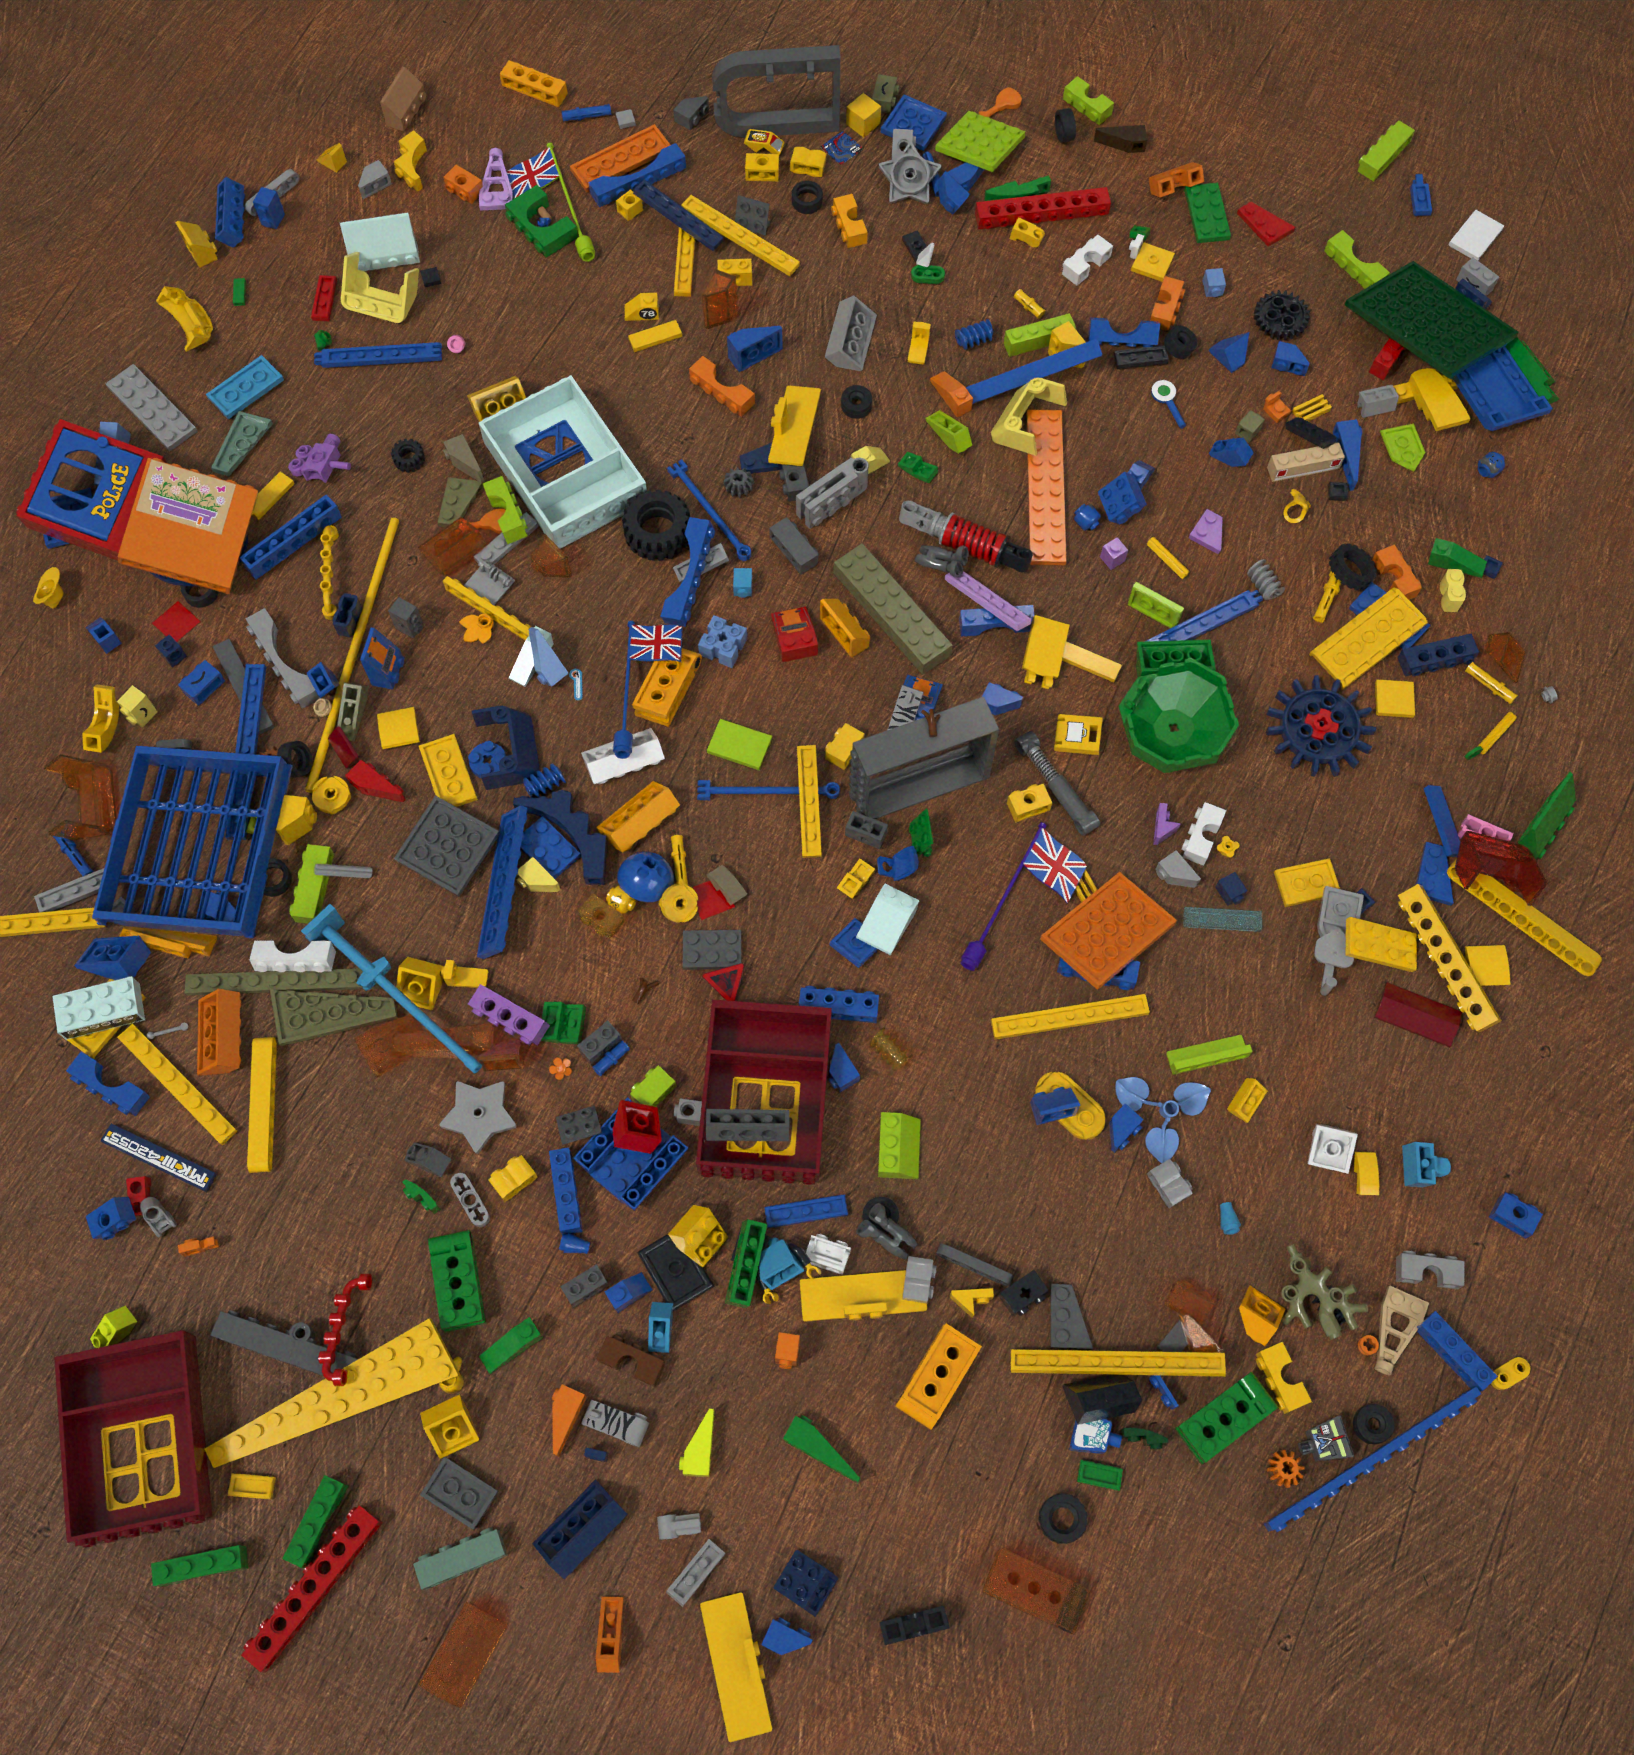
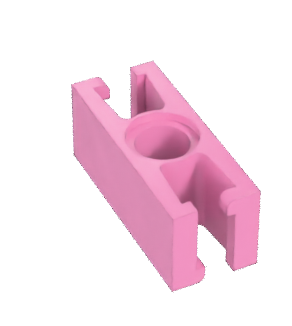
M1468 814L1460 826L1461 830L1458 832V837L1461 840L1502 856L1509 847L1507 843L1512 839L1514 833Z

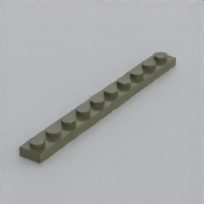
M359 968L332 969V971L324 972L272 971L186 974L184 993L186 995H208L217 989L240 992V994L270 993V989L295 992L363 989V987L359 986L356 982L363 971ZM376 983L371 989L383 988Z

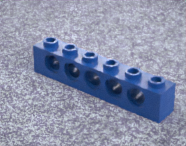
M327 495L320 498L239 557L244 568L257 580L320 534L326 526L332 525L342 518L337 505Z

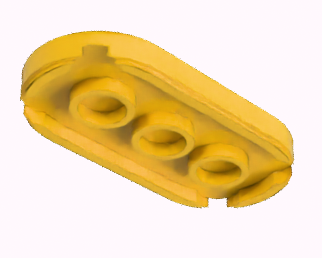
M1050 1072L1043 1075L1036 1085L1035 1094L1039 1092L1052 1093L1054 1089L1059 1087L1071 1088L1080 1103L1075 1116L1057 1121L1077 1138L1087 1140L1098 1136L1105 1126L1103 1108L1068 1075L1061 1072Z

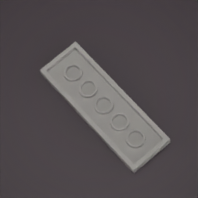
M134 364L105 383L107 388L169 451L198 432L196 427Z

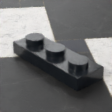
M1165 346L1118 350L1114 352L1117 369L1168 364L1169 361Z
M1296 417L1286 422L1285 429L1322 449L1336 443L1337 437L1301 417Z

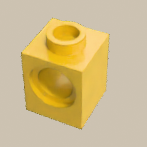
M630 189L616 200L617 212L627 221H630L643 211V200L634 195Z

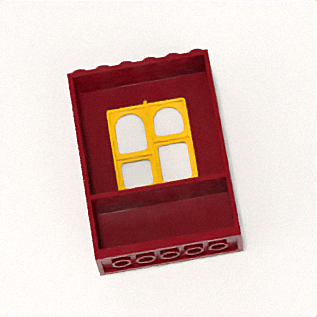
M712 999L696 1157L698 1174L708 1178L713 1177V1175H722L721 1177L724 1179H733L734 1176L749 1181L754 1180V1178H762V1181L774 1182V1179H778L790 1184L795 1183V1181H803V1184L814 1185L815 1182L819 1183L832 1008ZM738 1084L762 1085L760 1110H789V1118L793 1120L790 1145L787 1149L777 1152L769 1148L766 1141H757L749 1149L739 1148L734 1141H707L706 1110L736 1109ZM771 1086L794 1087V1107L792 1109L771 1108L769 1106Z
M182 1330L54 1357L67 1543H73L75 1547L96 1546V1542L104 1541L105 1543L118 1541V1537H139L140 1532H148V1534L158 1533L162 1531V1527L176 1529L184 1527V1523L200 1524L206 1522L205 1518L212 1517L196 1336ZM168 1420L171 1428V1444L147 1450L144 1427L147 1424ZM134 1428L137 1462L128 1466L112 1468L109 1434L113 1431ZM172 1455L175 1474L174 1487L164 1496L154 1495L149 1488L147 1462L152 1458ZM137 1473L139 1476V1493L137 1497L127 1504L118 1502L113 1494V1479Z

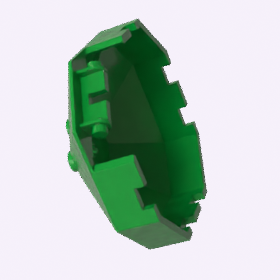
M1190 658L1185 659L1181 663L1174 664V662L1161 664L1158 673L1138 677L1119 704L1131 754L1163 773L1217 763L1239 726L1238 719L1235 718L1233 711L1234 705L1231 695L1227 691L1225 676ZM1176 724L1179 731L1171 732L1169 725L1173 726Z

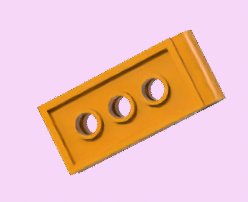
M682 648L681 662L672 660L654 661L632 704L633 708L636 709L634 712L635 716L669 727L695 676V672L701 664L702 655Z
M947 1323L943 1324L897 1400L895 1407L931 1430L939 1420L982 1346ZM948 1348H953L956 1351L954 1360L948 1358ZM938 1366H942L945 1369V1376L943 1378H939L936 1375V1368ZM927 1384L934 1387V1394L931 1397L925 1393V1386Z

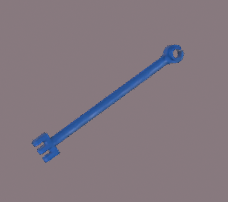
M682 459L678 461L681 467L677 463L672 464L675 470L670 466L667 467V471L674 479L678 476L727 536L736 548L737 557L741 561L749 560L751 557L750 547L740 543L685 472L688 471V466Z
M699 780L698 786L700 787L697 788V792L701 793L697 795V800H710L711 794H799V787H711V780ZM830 782L826 786L818 787V794L835 799L840 794V787L837 783ZM831 790L836 791L835 794H830L829 792Z

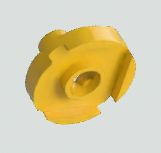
M337 776L323 777L312 788V801L320 811L331 815L342 810L351 799L347 783ZM335 791V796L332 798H328L327 793H332Z
M677 883L664 891L662 898L659 900V906L663 915L668 920L678 923L687 922L697 912L698 896L690 886ZM682 899L683 901L681 902V904L683 906L676 907L677 900Z

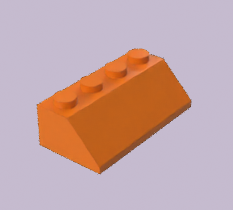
M217 989L198 1000L197 1075L224 1074L239 1068L241 1063V1057L239 1056L241 1044L240 992Z

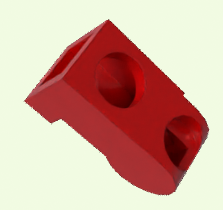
M146 1176L127 1178V1196L130 1199L135 1216H142L140 1204L145 1198L150 1197L151 1178Z

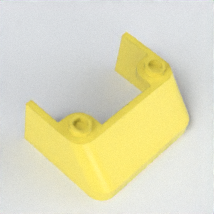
M360 252L344 256L341 291L343 307L394 323L404 321L417 296L419 269L415 268L405 273L404 285L401 286L400 293L395 294L369 286V275L365 271L358 270Z
M1034 378L1019 388L992 429V440L997 444L1036 455L1035 436L1020 430L1022 428L1021 418L1034 397L1066 406L1065 385L1043 378Z

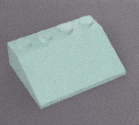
M409 213L340 223L347 254L360 252L358 270H378L420 263L418 245Z

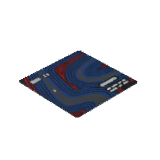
M841 131L821 146L840 165L863 150L844 131Z

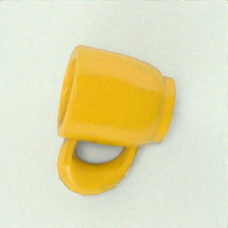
M456 1357L453 1359V1361L459 1371L462 1365V1359L460 1357ZM460 1374L439 1383V1386L444 1392L455 1394L463 1387V1376Z

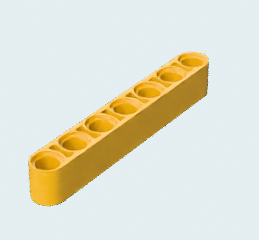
M275 1037L254 1038L252 1041L247 1156L249 1173L271 1172L277 1055Z

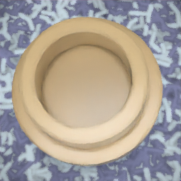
M318 699L313 705L315 713L320 717L329 714L332 708L331 702L327 699Z

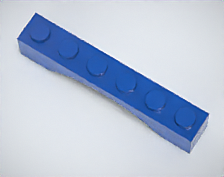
M674 143L661 149L657 158L639 172L619 177L601 176L588 182L590 194L599 207L607 205L619 199L630 189L634 192V189L643 180L653 184L686 168L685 155L678 145Z
M689 517L685 530L690 547L689 568L681 585L671 596L665 599L660 616L665 624L686 627L687 621L690 620L691 606L695 603L696 589L699 588L701 582L700 575L705 569V558L710 552V541L715 534V528L710 520Z

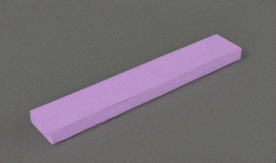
M964 571L959 577H953L950 573L945 575V580L1014 630L1019 631L1031 624V618Z

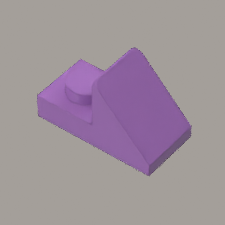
M1160 803L1157 808L1153 845L1160 844L1176 833L1181 825L1180 823L1168 822L1170 811H1167V804Z

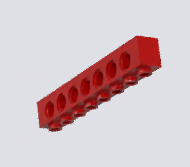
M1107 187L976 202L975 217L978 230L1013 226L1018 217L1030 223L1086 218L1109 214L1111 201Z
M359 1505L348 1513L346 1517L348 1520L343 1526L340 1525L333 1532L332 1536L334 1538L329 1544L322 1546L318 1552L319 1557L315 1562L307 1565L299 1582L295 1581L289 1588L288 1592L290 1594L285 1600L282 1599L273 1609L275 1613L270 1619L267 1618L258 1628L260 1632L255 1638H250L244 1645L243 1649L245 1651L241 1656L258 1671L267 1672L383 1524L381 1520L365 1507ZM354 1525H358L360 1528V1532L356 1537L351 1535V1528ZM340 1543H343L345 1545V1552L339 1556L336 1548ZM328 1561L331 1569L327 1574H324L322 1572V1565ZM311 1580H314L316 1589L309 1593L307 1585ZM296 1599H299L301 1601V1608L295 1612L292 1605ZM284 1618L286 1620V1627L281 1631L278 1628V1621ZM266 1637H269L271 1639V1646L266 1650L263 1647V1641Z

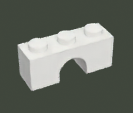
M1100 235L1089 239L1083 248H1079L1071 258H1067L1064 261L1062 275L1076 286L1079 285L1089 275L1090 265L1087 262H1094L1100 267L1111 257L1113 245Z
M1206 802L1202 808L1198 807L1194 818H1197L1196 824L1192 823L1188 834L1191 835L1190 839H1185L1181 849L1184 850L1183 858L1204 866L1213 842L1206 840L1202 832L1210 831L1217 833L1226 810Z

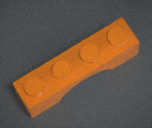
M704 356L689 368L691 382L699 385L707 394L714 396L719 403L729 407L731 412L737 413L742 417L755 404V393L744 385L727 387L718 383L715 379L716 365Z

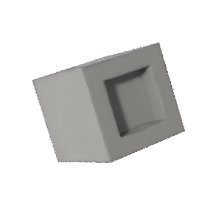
M680 1099L679 1105L675 1104L674 1116L677 1117V1122L700 1126L702 1101ZM688 1108L694 1110V1113L690 1116L683 1114Z

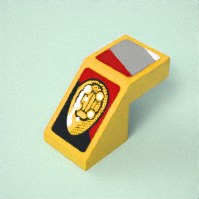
M749 129L744 144L756 153L765 148L772 154L780 155L784 141L773 132Z

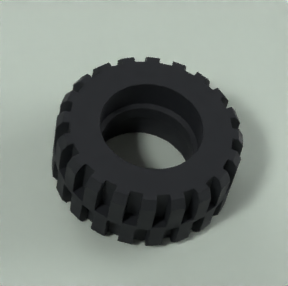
M649 490L645 491L646 494L642 495L640 493L636 496L635 500L631 499L629 506L625 507L624 515L622 516L624 537L627 545L630 546L634 553L638 552L639 557H648V560L652 561L654 559L662 561L667 557L668 559L673 558L674 554H680L682 547L686 548L688 545L685 530L690 512L686 503L683 500L680 501V497L676 494L672 496L669 491L661 492V490H656V492H651ZM655 517L666 518L673 523L668 530L662 533H649L641 528L647 520Z

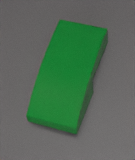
M406 1179L402 1181L405 1185L403 1191L408 1199L413 1198L416 1202L420 1201L425 1210H431L433 1214L441 1210L431 1196L421 1187Z

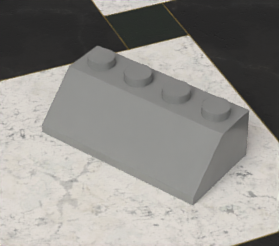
M854 295L839 302L825 358L836 367L862 371L877 315Z

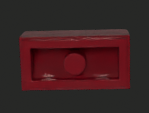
M340 726L336 727L328 737V740L347 769L359 762V756Z

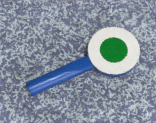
M1166 380L1157 381L1151 390L1152 397L1160 403H1166L1179 428H1184L1186 424L1173 402L1176 394L1175 386Z

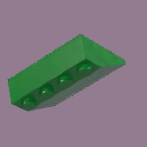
M1569 772L1548 796L1512 850L1531 863L1536 858H1542L1547 851L1544 847L1546 844L1550 845L1556 837L1554 832L1556 830L1559 831L1565 824V821H1563L1564 817H1569L1575 809L1572 807L1576 801L1573 773Z

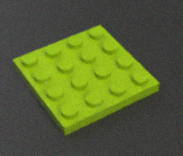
M968 111L936 144L935 151L993 172L1025 138L1026 131Z

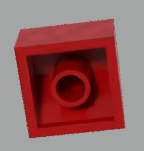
M621 1100L613 1126L614 1147L651 1154L662 1141L658 1107Z

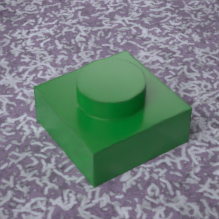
M1134 225L1130 231L1129 238H1134L1135 240L1137 235L1140 234L1144 236V241L1150 235L1151 228Z

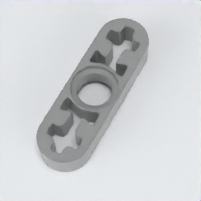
M463 1173L455 1174L451 1178L450 1184L468 1217L476 1227L486 1226L490 1221V1215L471 1181ZM458 1179L466 1180L463 1182V1185L467 1191L463 1192L459 1185L455 1186L458 1184ZM468 1195L476 1197L473 1205L465 1204V1198ZM477 1208L480 1214H485L482 1222L479 1220L475 1221L477 1215L474 1209Z

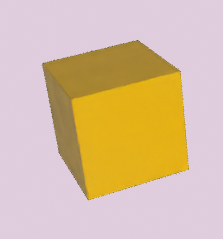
M864 93L846 107V125L863 138L881 123V106Z

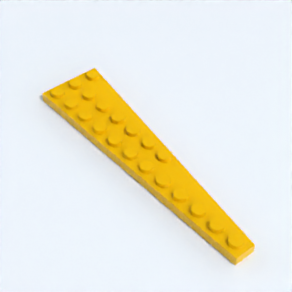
M432 1319L425 1320L344 1367L343 1369L347 1370L345 1386H334L332 1381H328L325 1378L206 1447L205 1451L213 1468L459 1376L460 1373Z

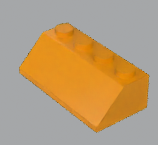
M652 781L596 828L601 834L606 835L607 841L615 849L623 853L631 849L636 841L644 838L648 831L659 826L665 817L672 815L680 804L668 787Z

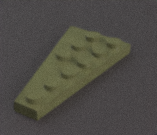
M270 989L280 1046L398 1019L394 998L358 997L357 995L344 996L318 992L302 993Z

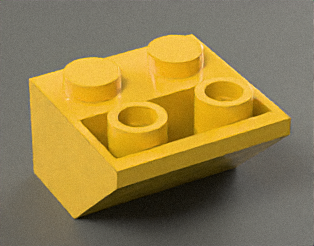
M693 1205L668 1233L676 1247L702 1267L705 1266L728 1238L711 1210L697 1205Z

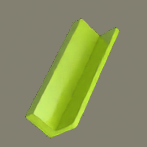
M1242 1035L1168 1051L1166 1055L1174 1075L1248 1058L1252 1053L1250 1045H1245Z

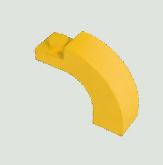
M97 684L93 687L95 703L93 720L90 726L82 733L83 750L102 753L113 739L118 723L119 704L115 698V687Z

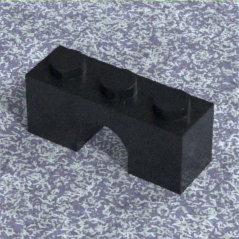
M944 1606L879 1622L884 1645L950 1629Z

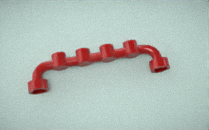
M362 1273L359 1278L352 1279L345 1285L342 1294H336L334 1298V1305L338 1307L337 1313H331L329 1316V1324L333 1326L332 1332H325L324 1344L328 1345L326 1351H320L318 1357L319 1363L323 1364L322 1374L324 1378L332 1381L334 1386H345L347 1382V1370L335 1369L332 1373L331 1365L335 1362L336 1346L339 1345L341 1340L340 1331L346 1322L345 1313L351 1303L350 1294L352 1289L357 1286L359 1290H370L372 1287L371 1274Z

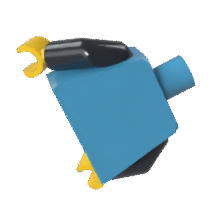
M772 1238L768 1241L769 1247L761 1252L756 1279L761 1291L764 1290L765 1292L763 1301L771 1304L770 1295L774 1301L777 1302L779 1300L778 1294L771 1292V1290L805 1271L803 1267L807 1268L806 1274L811 1279H814L811 1275L814 1269L820 1275L821 1270L811 1265L810 1258L801 1247L793 1243L788 1244L785 1240Z

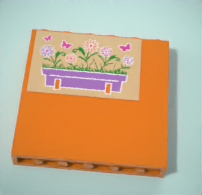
M148 458L119 550L118 563L230 594L240 560L239 557L242 553L257 501L258 490L249 485H239L232 480L225 481L219 479L212 474L205 475L195 469L188 470L178 464L164 463L158 458Z

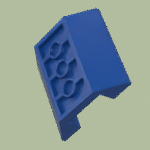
M627 1097L626 1100H625V1101L633 1102V1101L630 1100L628 1097ZM616 1110L601 1126L602 1133L593 1135L573 1159L614 1197L635 1211L689 1148L674 1135L671 1137L662 1128H660L662 1141L651 1154L614 1147L613 1126L617 1114Z

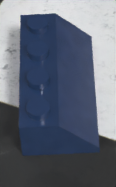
M595 1479L532 1544L548 1565L565 1579L628 1514Z

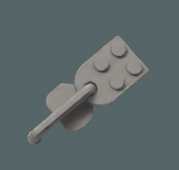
M1325 886L1323 890L1317 923L1318 933L1321 938L1316 941L1314 950L1316 960L1325 964L1320 993L1323 996L1328 995L1333 987L1337 985V980L1333 978L1334 966L1348 968L1354 961L1353 957L1345 956L1346 919L1349 917L1360 919L1364 898L1362 894Z

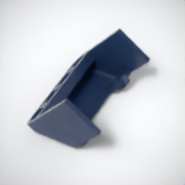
M506 706L472 710L477 727L508 723L513 755L505 756L500 760V771L481 774L485 789L490 790L524 784L523 778H527L530 781L531 774L537 778L536 772L540 771L531 716L528 713Z

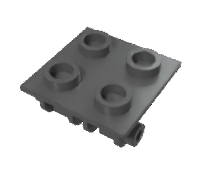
M738 195L735 222L751 232L766 236L767 227L769 228L770 221H768L770 204Z
M595 1105L556 1117L562 1145L602 1133Z

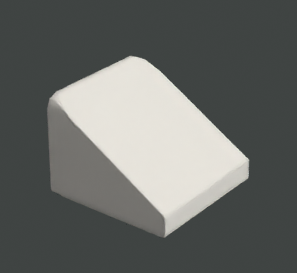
M934 243L928 245L919 254L916 262L917 265L925 267L930 265Z

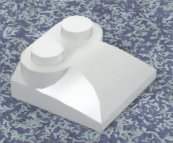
M1316 1124L1312 1133L1313 1139L1307 1164L1348 1174L1358 1134L1345 1129Z

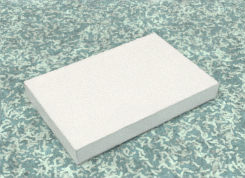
M1475 210L1451 239L1449 246L1469 258L1474 257L1476 260H1479L1503 230L1504 225Z

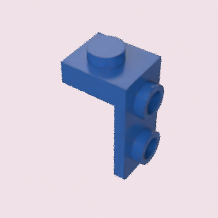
M1150 1375L1149 1380L1155 1389L1158 1388L1161 1392V1400L1167 1408L1170 1407L1171 1410L1178 1407L1179 1405L1162 1380L1161 1375Z

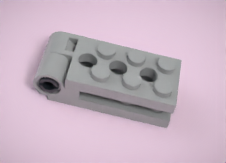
M851 457L796 495V515L800 519L805 517V525L809 529L813 526H818L823 519L832 516L836 510L848 505L853 498L867 489L869 467L867 460L864 458L853 459Z

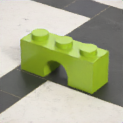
M1077 76L1065 86L1063 100L1090 118L1091 121L1100 125L1112 115L1114 102L1103 94L1097 98H1089L1090 85Z

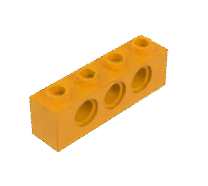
M508 60L500 72L502 86L556 107L561 105L568 94L565 81Z

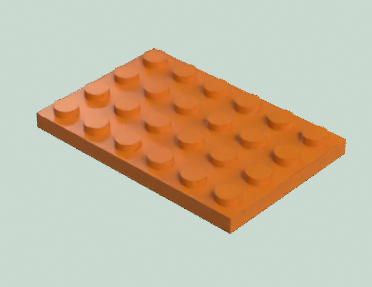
M1119 872L1043 933L1040 940L1098 990L1171 929L1177 920Z

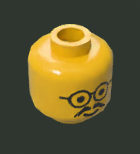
M620 886L612 887L606 897L609 908L621 914H625L629 910L632 911L636 905V900L625 893Z

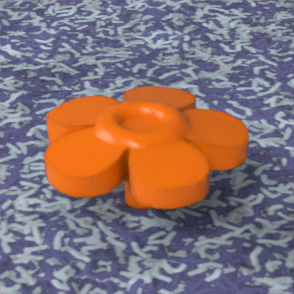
M556 1057L553 1059L554 1065L549 1067V1072L555 1074V1078L558 1080L563 1079L564 1074L569 1076L572 1073V1069L569 1067L571 1062L568 1058L562 1061L560 1057Z

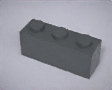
M786 517L769 528L771 540L800 575L818 565L819 553L817 549L811 547L807 537L804 534L801 535L793 521L791 522Z

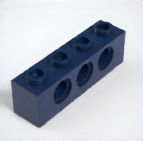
M1471 633L1402 649L1397 658L1405 677L1410 675L1418 676L1427 671L1435 672L1440 668L1446 667L1449 669L1462 663L1465 665L1470 664L1479 654V650Z

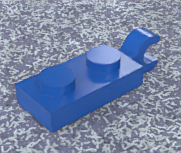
M1415 174L1416 180H1413V184L1410 187L1414 216L1431 215L1432 206L1429 184H1423V174Z

